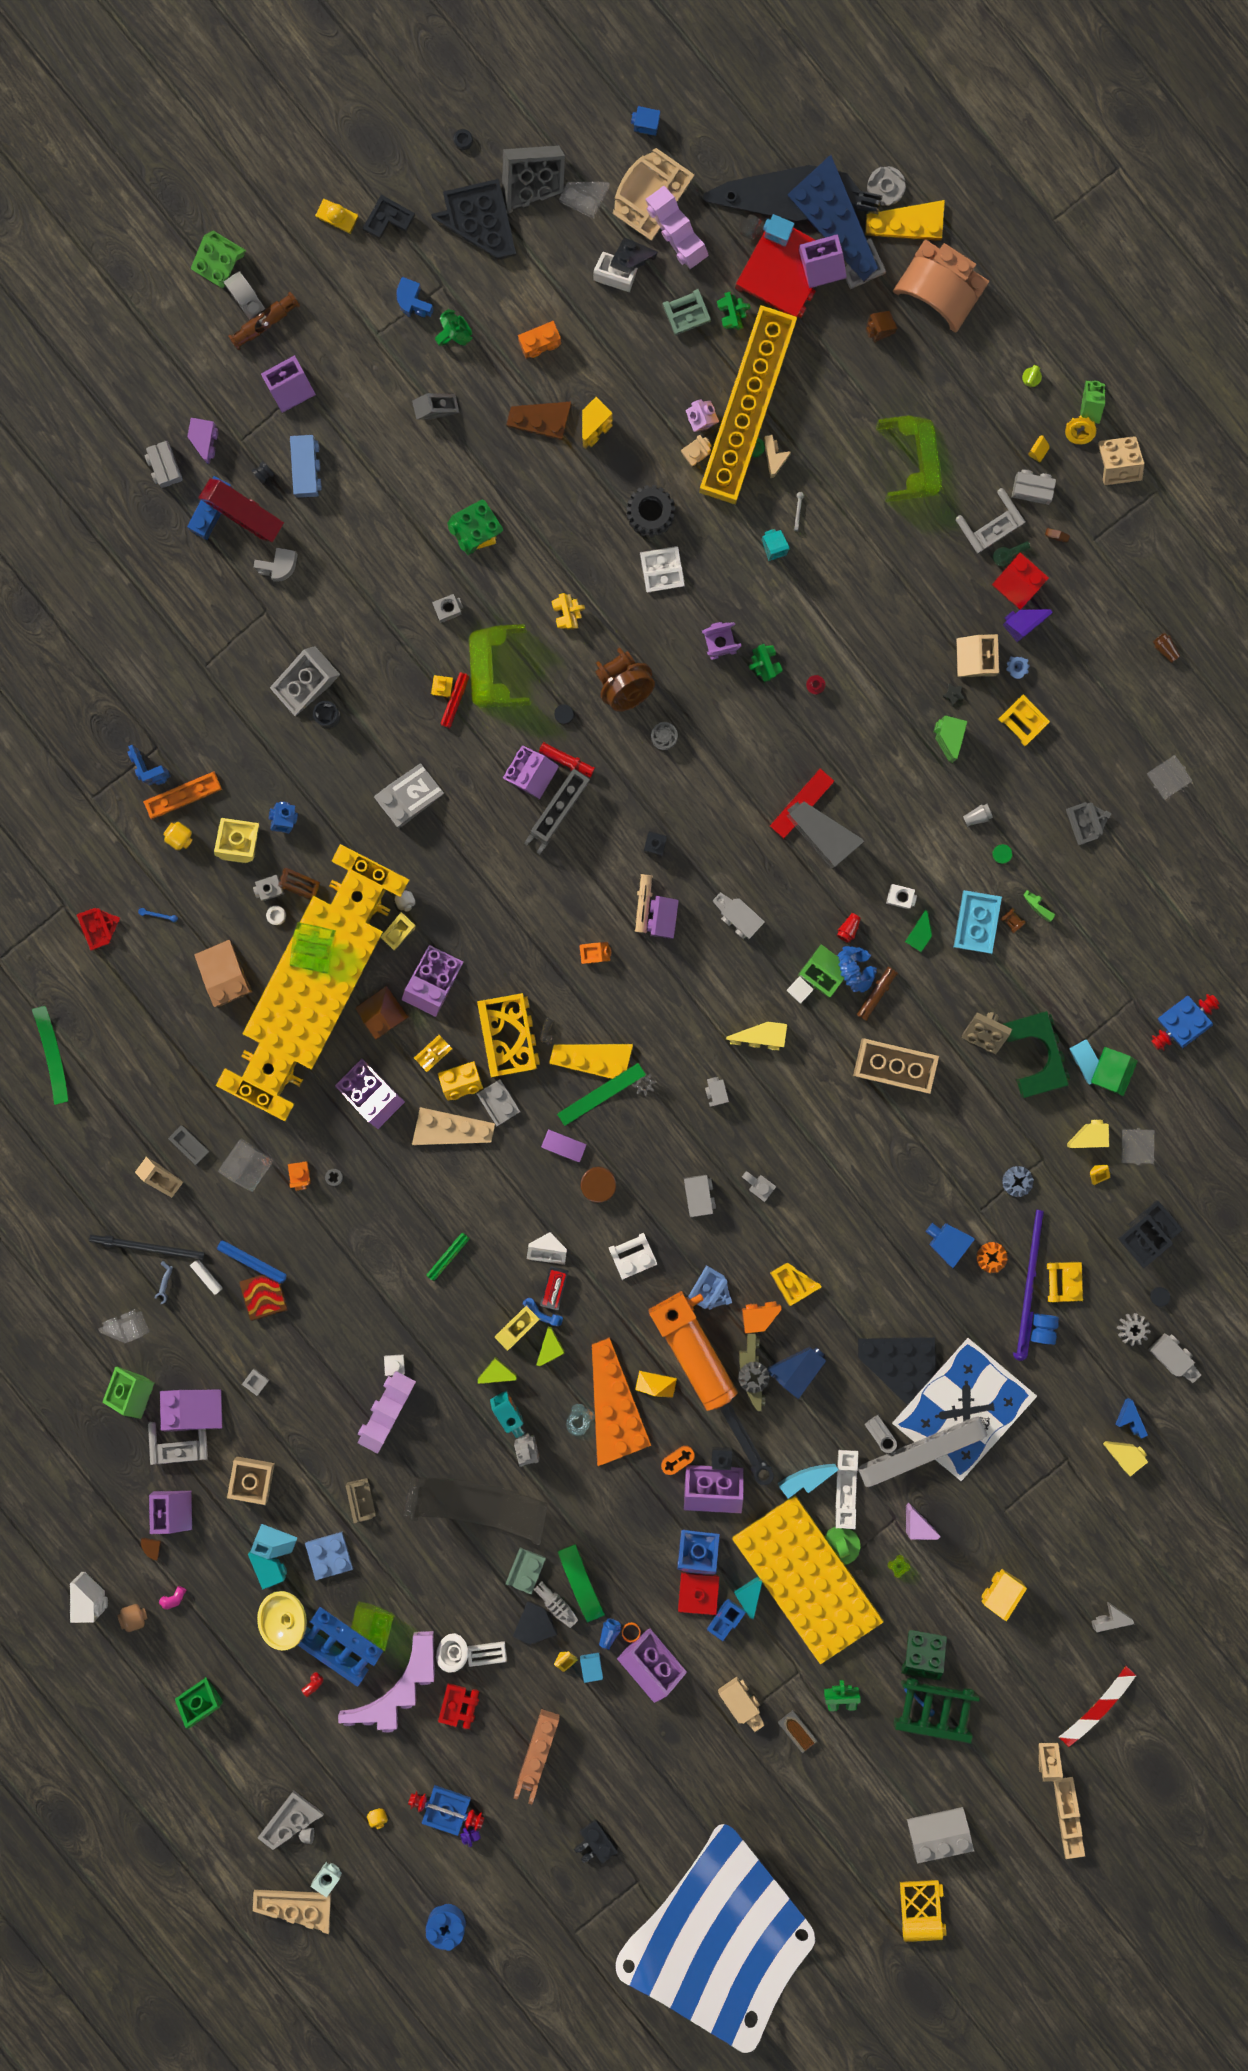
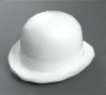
M448 1634L441 1640L437 1648V1663L443 1671L448 1673L461 1669L468 1658L467 1644L461 1636Z

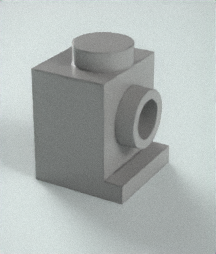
M274 875L255 882L256 886L253 887L256 898L260 897L261 901H265L285 894L283 888L278 886L280 882L279 876ZM265 885H270L268 892L264 891Z
M718 1077L707 1079L708 1087L705 1090L707 1098L712 1099V1102H709V1106L729 1102L723 1079L719 1080Z

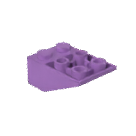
M429 945L405 988L402 1000L436 1017L463 961Z
M363 1059L335 1085L362 1116L377 1129L405 1103Z

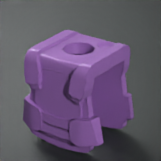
M718 622L702 630L709 651L707 654L711 660L729 653L731 655L736 654L737 650L741 647V643H734L731 627L735 626L734 622L724 624ZM723 637L726 641L725 646L717 647L715 639Z

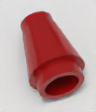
M851 913L837 930V937L847 943L854 940L861 918Z

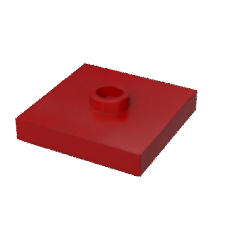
M681 1572L678 1612L716 1615L719 1575Z

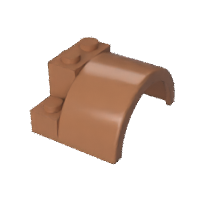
M925 239L893 292L898 296L900 294L911 295L927 303L947 320L950 330L957 332L987 287L989 280L973 271L976 263L944 243L939 249Z

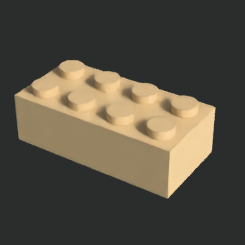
M862 1039L853 1076L930 1094L939 1056Z

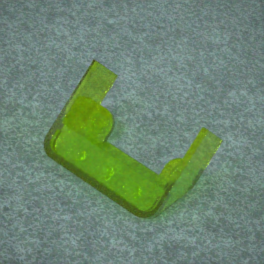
M909 415L878 419L875 426L876 430L898 427L903 435H915L920 469L919 473H913L908 476L906 480L907 490L888 492L885 502L938 494L942 488L933 422L927 418Z
M525 624L492 626L471 633L469 637L472 700L477 707L530 705L529 698H510L509 689L506 685L493 684L491 646L503 644L506 640V634L526 633Z

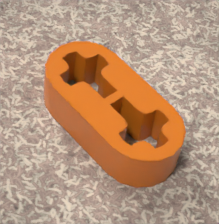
M682 1446L665 1457L661 1463L663 1472L667 1475H673L690 1464L694 1459L693 1449L689 1446ZM683 1450L691 1452L689 1459L683 1458L679 1460L678 1458L682 1456ZM675 1460L677 1461V1463L673 1465V1470H671L670 1468L665 1469V1467L667 1466V1461H669L670 1463L674 1462Z

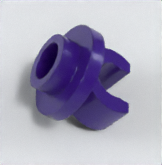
M464 1828L462 1829L463 1833L460 1834L463 1845L467 1844L468 1847H472V1841L481 1839L479 1831L476 1830L475 1832V1829L467 1831Z

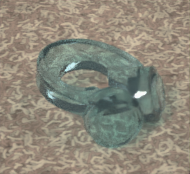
M575 1404L571 1408L572 1412L568 1416L566 1426L569 1433L578 1436L588 1430L590 1422L595 1419V1414L592 1409H585L584 1405ZM579 1415H583V1426L575 1428L572 1421L578 1419Z

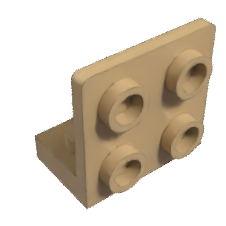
M1136 437L1099 441L1098 446L1104 463V485L1142 480L1144 461Z

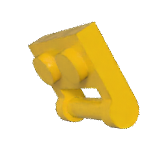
M1024 694L998 719L1001 723L1004 722L1022 740L1021 743L1024 746L1050 722ZM1012 713L1031 731L1028 736L1009 717Z
M1082 1262L1047 1263L1050 1285L1048 1302L1083 1301ZM1057 1269H1062V1295H1057Z

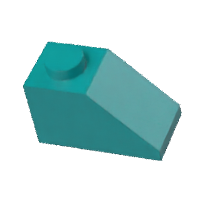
M776 529L765 532V535L762 536L768 561L787 555L789 546L781 530L776 531Z
M248 1553L262 1590L285 1580L287 1570L283 1563L280 1564L279 1559H266L253 1553Z

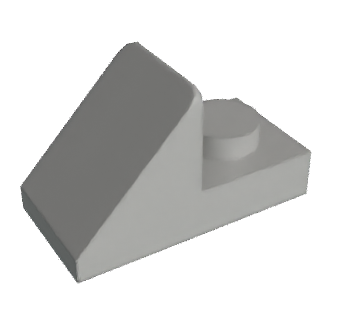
M1107 1602L1110 1617L1102 1615L1092 1621L1093 1629L1096 1632L1134 1624L1130 1616Z

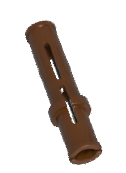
M887 967L881 979L876 981L875 984L877 985L856 1015L866 1021L868 1020L884 993L890 989L889 985L898 972Z

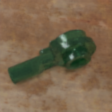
M1024 542L1011 549L1006 547L998 548L993 555L994 562L999 566H1007L1012 561V556L1030 549L1029 542Z

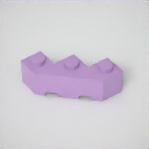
M665 186L645 199L648 205L646 208L647 212L657 221L662 229L663 237L671 243L677 253L676 257L682 265L686 264L691 269L709 256L705 244L694 233L689 219L679 210L675 197Z
M395 1371L393 1377L388 1376L383 1385L386 1390L380 1401L375 1400L371 1408L373 1414L367 1426L363 1424L358 1432V1435L361 1436L358 1444L378 1454L416 1381Z

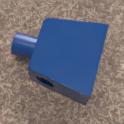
M931 1223L926 1230V1233L933 1237L929 1245L952 1268H954L975 1240L970 1235L946 1223L941 1229Z

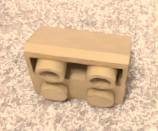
M998 634L975 635L956 639L958 677L996 676L999 673Z

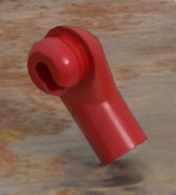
M318 1672L313 1673L310 1676L312 1682L301 1689L306 1697L315 1692L324 1681L323 1676H320Z

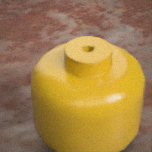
M375 1809L367 1815L369 1825L372 1828H383L384 1824L388 1821L384 1809Z

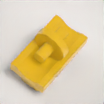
M559 594V598L552 601L554 611L563 610L564 615L563 617L556 618L557 627L573 630L579 628L577 619L582 618L580 611L585 610V606L578 605V600H572L570 594Z
M438 1035L414 1059L428 1072L452 1048Z

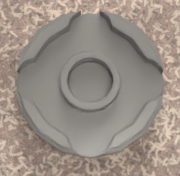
M880 167L872 172L869 177L867 190L870 193L883 195L880 201L881 205L890 206L901 200L906 187L905 179L902 173L894 167Z

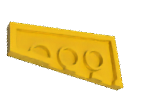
M945 200L880 211L878 215L869 213L866 215L865 235L942 240Z
M633 1044L554 1045L550 1064L613 1079L627 1070Z

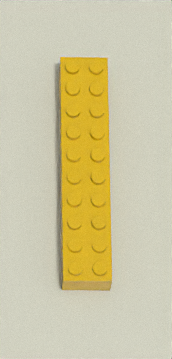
M760 305L699 493L736 505L797 317Z

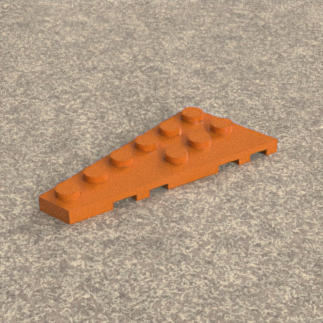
M610 1338L592 1344L598 1466L651 1446Z

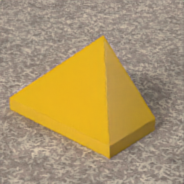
M639 1371L635 1390L653 1396L673 1398L677 1378Z

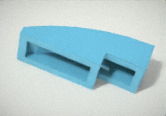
M835 1464L810 1467L788 1476L779 1482L778 1486L789 1499L803 1487L809 1493L839 1469Z

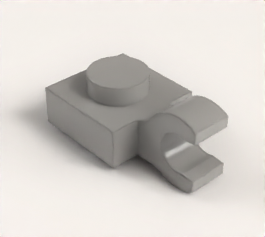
M746 1171L742 1176L752 1185L749 1190L764 1202L776 1188L775 1185L762 1175L756 1179Z

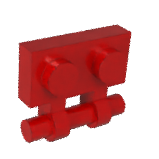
M448 1683L438 1722L457 1727L459 1719L464 1721L463 1728L470 1729L471 1722H474L475 1715H473L475 1707L479 1703V1691L472 1689L471 1695L466 1696L465 1687ZM462 1703L468 1704L466 1713L460 1712Z

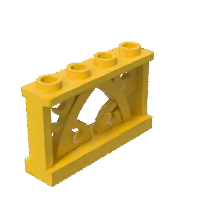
M523 993L477 1001L491 1077L537 1069L536 1065H539L540 1062L538 1053L534 1054L533 1046H536L535 1035H531L529 1028L533 1027L531 1015L527 1016L526 1008H529L528 997H524ZM514 1001L520 1006L519 1013H513V1007L509 1010V1015L505 1013V1008L509 1002ZM503 1002L501 1012L487 1010V1005ZM522 1015L525 1027L517 1020L521 1018ZM498 1018H500L501 1022L499 1027L493 1028L491 1023L493 1021H497L498 1023ZM504 1020L511 1023L520 1032L519 1038L511 1050L504 1042L493 1040L492 1038L493 1035L502 1030ZM526 1036L529 1048L521 1047L526 1039ZM497 1046H503L507 1053L504 1055L503 1050L501 1053H497ZM526 1052L529 1056L528 1062L525 1065L517 1064L513 1056L516 1054L519 1059H522L521 1054ZM509 1059L515 1067L498 1071V1066Z

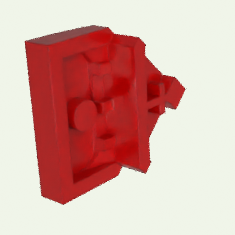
M93 908L76 915L90 951L109 944L120 920L119 917L104 912L99 908Z

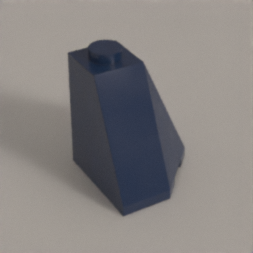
M808 1347L769 1366L767 1370L786 1390L799 1399L826 1362L825 1358H823L825 1354L817 1347L815 1349Z

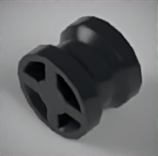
M264 461L260 463L258 468L251 470L263 486L269 478L275 477Z

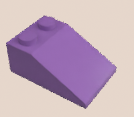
M221 1390L160 1391L161 1430L168 1432L222 1428Z

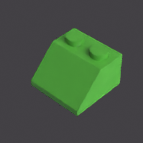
M944 716L936 722L934 733L937 734L935 739L948 761L953 763L958 759L967 721Z
M115 1367L103 1403L123 1416L141 1419L153 1390L154 1382L142 1375Z

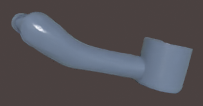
M162 1261L161 1265L167 1271L162 1278L159 1293L155 1295V1299L159 1295L164 1297L161 1304L165 1303L168 1299L165 1290L173 1267H169L165 1261Z

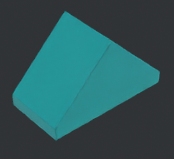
M756 1577L735 1591L737 1599L751 1619H754L762 1579Z

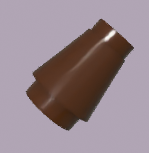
M1163 633L1153 641L1154 648L1170 662L1175 661L1180 656L1170 635L1167 636L1166 633Z

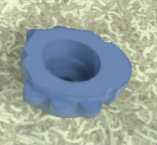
M1010 657L1006 670L1011 673L1010 675L1013 678H1022L1024 674L1029 673L1027 670L1029 668L1027 664L1028 659Z

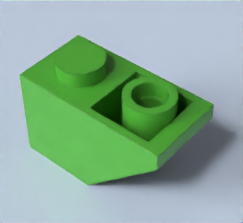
M1086 381L1080 415L1083 418L1089 417L1092 422L1094 421V423L1099 424L1105 406V384L1099 381Z

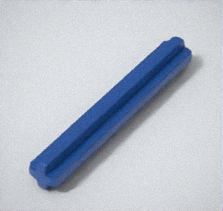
M221 1241L217 1247L218 1251L278 1283H283L287 1277L285 1273L225 1241Z

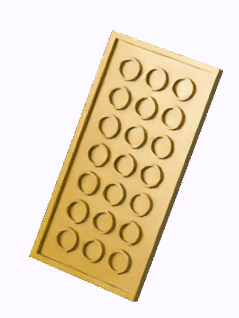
M796 1495L732 1537L735 1544L759 1578L762 1579L768 1591L820 1664L883 1623V1619Z

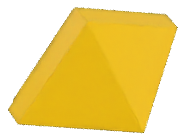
M1096 1165L1092 1168L1090 1177L1093 1185L1110 1178L1107 1165Z
M569 1651L560 1652L554 1665L565 1672L578 1659Z

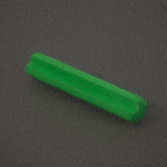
M461 1233L427 1273V1277L430 1280L435 1281L469 1241V1237L466 1234Z

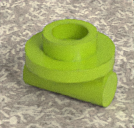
M1033 365V367L1024 371L1022 380L1026 386L1035 387L1041 382L1040 367Z

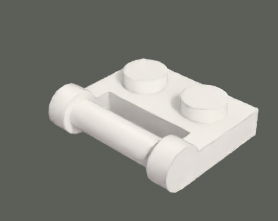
M644 1233L619 1246L609 1247L622 1279L657 1265ZM643 1244L644 1249L621 1259L619 1258V1253Z

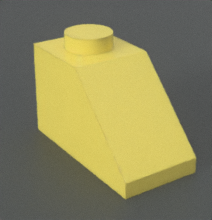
M1091 1120V1124H1085L1067 1143V1147H1109V1124L1103 1123V1120Z
M525 1306L495 1338L508 1351L540 1319Z
M1109 1441L1103 1443L1129 1476L1148 1463L1145 1459L1147 1454L1140 1446L1137 1448L1133 1444Z

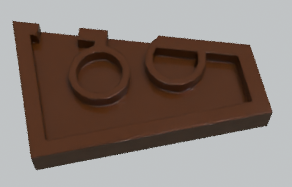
M571 401L511 406L506 426L563 440Z

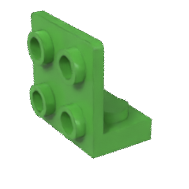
M211 231L204 235L191 269L224 288L225 284L223 282L229 278L235 262L244 257L246 250L217 232Z

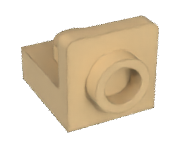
M699 435L696 440L683 448L681 453L690 466L693 467L710 455V448L712 446L706 437L702 438Z

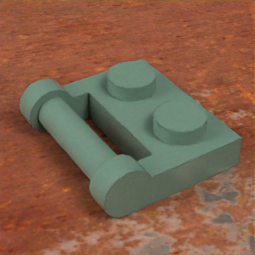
M699 289L677 300L662 303L674 335L711 321ZM693 301L697 302V305L674 314L672 312V309Z

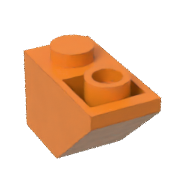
M776 1301L766 1302L765 1306L757 1307V1304L746 1305V1308L742 1309L745 1333L765 1331L781 1311V1305L776 1304Z

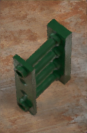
M912 1678L901 1680V1685L907 1689L903 1715L900 1718L895 1717L893 1725L895 1730L971 1743L972 1734L966 1727L971 1700L979 1702V1696L974 1690L964 1688L961 1691L918 1683V1680ZM915 1690L926 1692L922 1717L919 1719V1722L913 1721L910 1718ZM934 1694L945 1695L941 1720L938 1725L930 1724L929 1721ZM952 1697L964 1699L960 1722L957 1728H951L948 1725Z

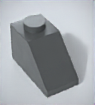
M427 393L412 401L417 420H431L459 413L455 394Z

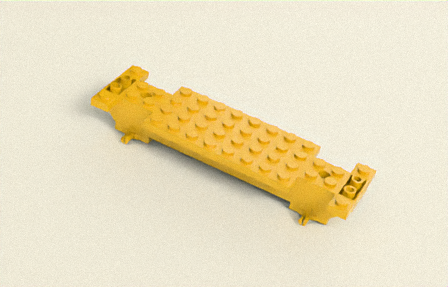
M341 844L331 862L347 869L348 872L342 884L334 880L331 881V883L337 885V887L332 884L329 885V887L338 891L331 905L313 896L243 1032V1035L259 1042L254 1054L244 1050V1054L241 1056L250 1061L242 1077L225 1068L216 1084L217 1087L283 1121H286L294 1103L279 1095L289 1082L300 1087L303 1079L293 1075L296 1063L298 1062L313 1069L383 931L369 925L372 916L377 911L388 916L389 913L387 912L391 910L381 905L383 894L388 890L401 897L410 881ZM357 891H360L363 895L360 902H354L352 898L353 894ZM267 1063L272 1064L274 1067L272 1074H267L264 1071V1066Z

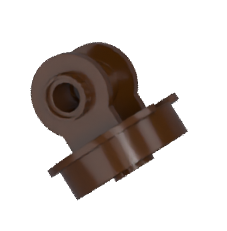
M619 647L616 649L619 656L603 666L599 661L595 663L598 667L595 673L604 685L600 693L602 701L610 705L615 711H626L636 707L648 698L655 687V681L651 677L652 670L647 664L635 663L628 651L624 653Z

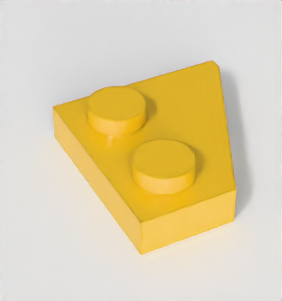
M785 1263L770 1272L789 1306L821 1288L819 1283H816L789 1263Z

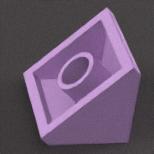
M908 1503L906 1505V1533L910 1539L938 1540L940 1538L938 1532Z

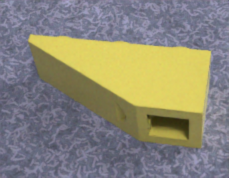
M765 1022L727 1036L726 1040H730V1044L735 1045L748 1042L750 1047L760 1048V1045L763 1044L768 1045V1049L779 1050L785 1044L787 1024Z

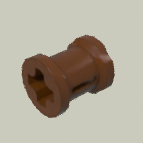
M1014 908L1001 917V920L1005 921L1012 929V933L1016 932L1026 923L1025 920H1021L1015 913Z

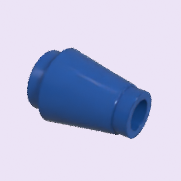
M607 1619L603 1623L599 1643L602 1648L610 1649V1646L621 1632V1623L614 1619Z

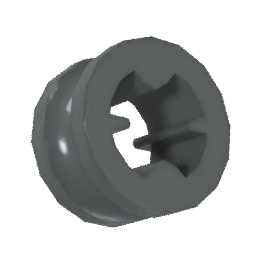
M330 1169L325 1175V1180L329 1185L337 1186L342 1182L343 1175L337 1169ZM332 1172L333 1174L337 1172L339 1175L337 1177L338 1182L336 1183L329 1180L331 1178L330 1173Z

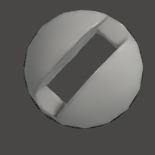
M304 1828L300 1831L299 1838L303 1843H313L314 1828Z

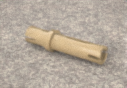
M641 874L640 890L637 891L639 899L635 932L647 933L650 897L653 894L651 893L652 875Z

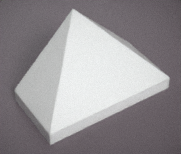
M548 1233L529 1243L527 1259L565 1265L567 1249L551 1233Z

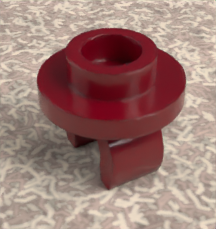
M813 675L807 680L806 688L811 694H820L825 689V680L819 675Z

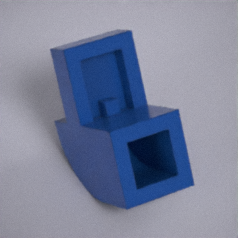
M402 277L396 294L401 311L408 317H411L413 310L415 314L421 317L426 315L431 317L433 313L432 304L417 299L421 291L420 283Z
M727 1599L719 1608L717 1615L707 1628V1631L722 1641L732 1627L735 1629L746 1613L743 1608L730 1599Z

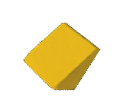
M1039 436L1028 455L1038 462L1042 461L1050 448L1044 436Z

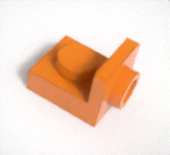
M599 942L580 945L581 963L610 961L611 948L609 943Z
M308 1161L288 1164L290 1188L295 1187V1191L307 1189L306 1185L311 1184Z

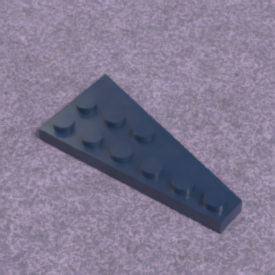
M830 155L788 194V197L824 238L838 234L844 261L864 283L878 270V267L836 165Z

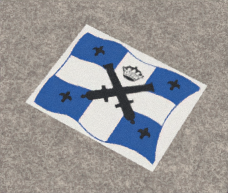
M967 1338L892 1424L912 1441L916 1442L973 1417H980L987 1432V1436L984 1439L935 1459L962 1481L1037 1395Z

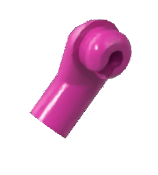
M178 1586L173 1596L161 1597L159 1604L163 1609L167 1610L178 1606L186 1589Z

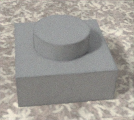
M254 1368L242 1385L257 1396L269 1379Z

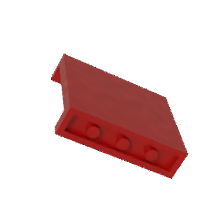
M793 228L785 247L764 238V232L736 282L735 289L741 293L744 290L786 314L802 318L806 311L805 303L807 300H812L816 291L813 290L814 287L809 288L799 249L801 244L816 240Z

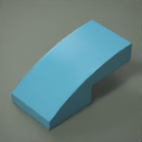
M1084 1040L1071 1047L1070 1051L1076 1064L1080 1067L1086 1082L1090 1085L1099 1060L1089 1042Z

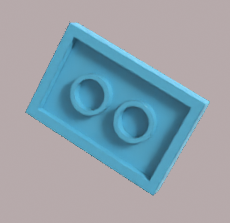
M963 891L954 941L955 948L992 954L1002 897Z

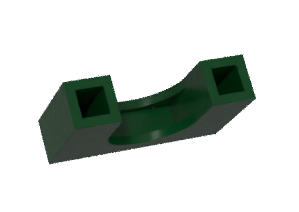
M1044 1011L1002 1023V1025L1012 1029L1005 1042H1012L1025 1037H1035L1041 1040L1048 1050V1061L1040 1072L1016 1079L1021 1098L1068 1085L1070 1077L1067 1069L1064 1070L1062 1064L1065 1060L1062 1051H1059L1057 1047L1059 1038L1056 1032L1053 1033L1052 1025H1054L1051 1014L1048 1015V1012Z

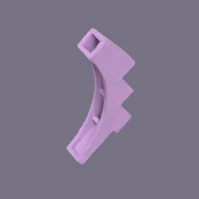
M434 1631L414 1632L410 1661L404 1674L395 1686L383 1697L368 1705L340 1711L338 1715L339 1723H343L344 1726H352L355 1723L373 1725L374 1722H377V1730H382V1732H393L394 1729H397L398 1706L408 1709L416 1704V1682H419L420 1685H428L434 1682Z

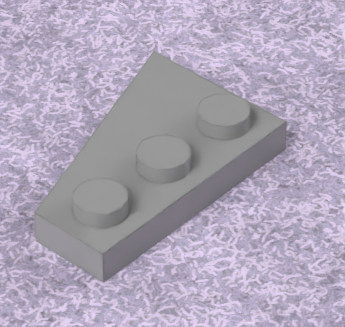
M293 1790L258 1836V1839L274 1850L294 1834L309 1826L310 1823L321 1818L324 1813Z

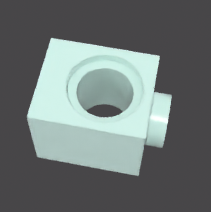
M326 1862L314 1878L311 1887L327 1898L341 1877L340 1869L335 1864ZM330 1875L332 1880L325 1881L323 1876Z

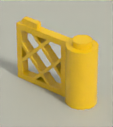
M938 1880L900 1882L904 1942L943 1940V1936H946V1925L941 1922L940 1909L943 1884H939ZM934 1885L935 1893L929 1899L922 1891L926 1886ZM913 1886L918 1892L910 1900L905 1895L904 1887ZM919 1894L928 1900L921 1909L913 1903ZM931 1903L936 1907L937 1916H928L923 1911ZM911 1904L919 1910L915 1917L906 1918V1910Z

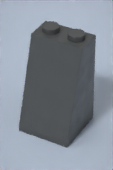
M797 802L787 810L789 812L787 815L789 820L830 868L837 866L864 842L862 838L806 802L801 804Z

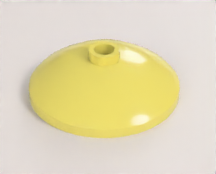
M284 1591L274 1592L268 1595L260 1605L258 1611L260 1634L269 1646L277 1650H288L297 1646L303 1639L307 1626L304 1607L293 1594Z

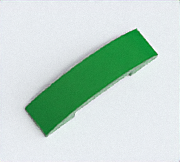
M576 1544L559 1550L558 1554L587 1623L604 1616L605 1613L595 1594Z

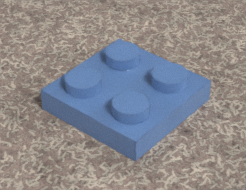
M343 1531L305 1543L315 1580L353 1570Z

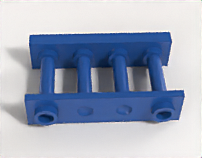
M319 1607L310 1621L314 1626L312 1629L306 1626L304 1637L298 1646L358 1687L369 1670L365 1667L367 1663L374 1666L383 1650ZM320 1629L330 1636L327 1640L317 1634ZM336 1640L346 1647L343 1651L333 1645ZM351 1652H354L361 1657V1660L357 1662L349 1655Z

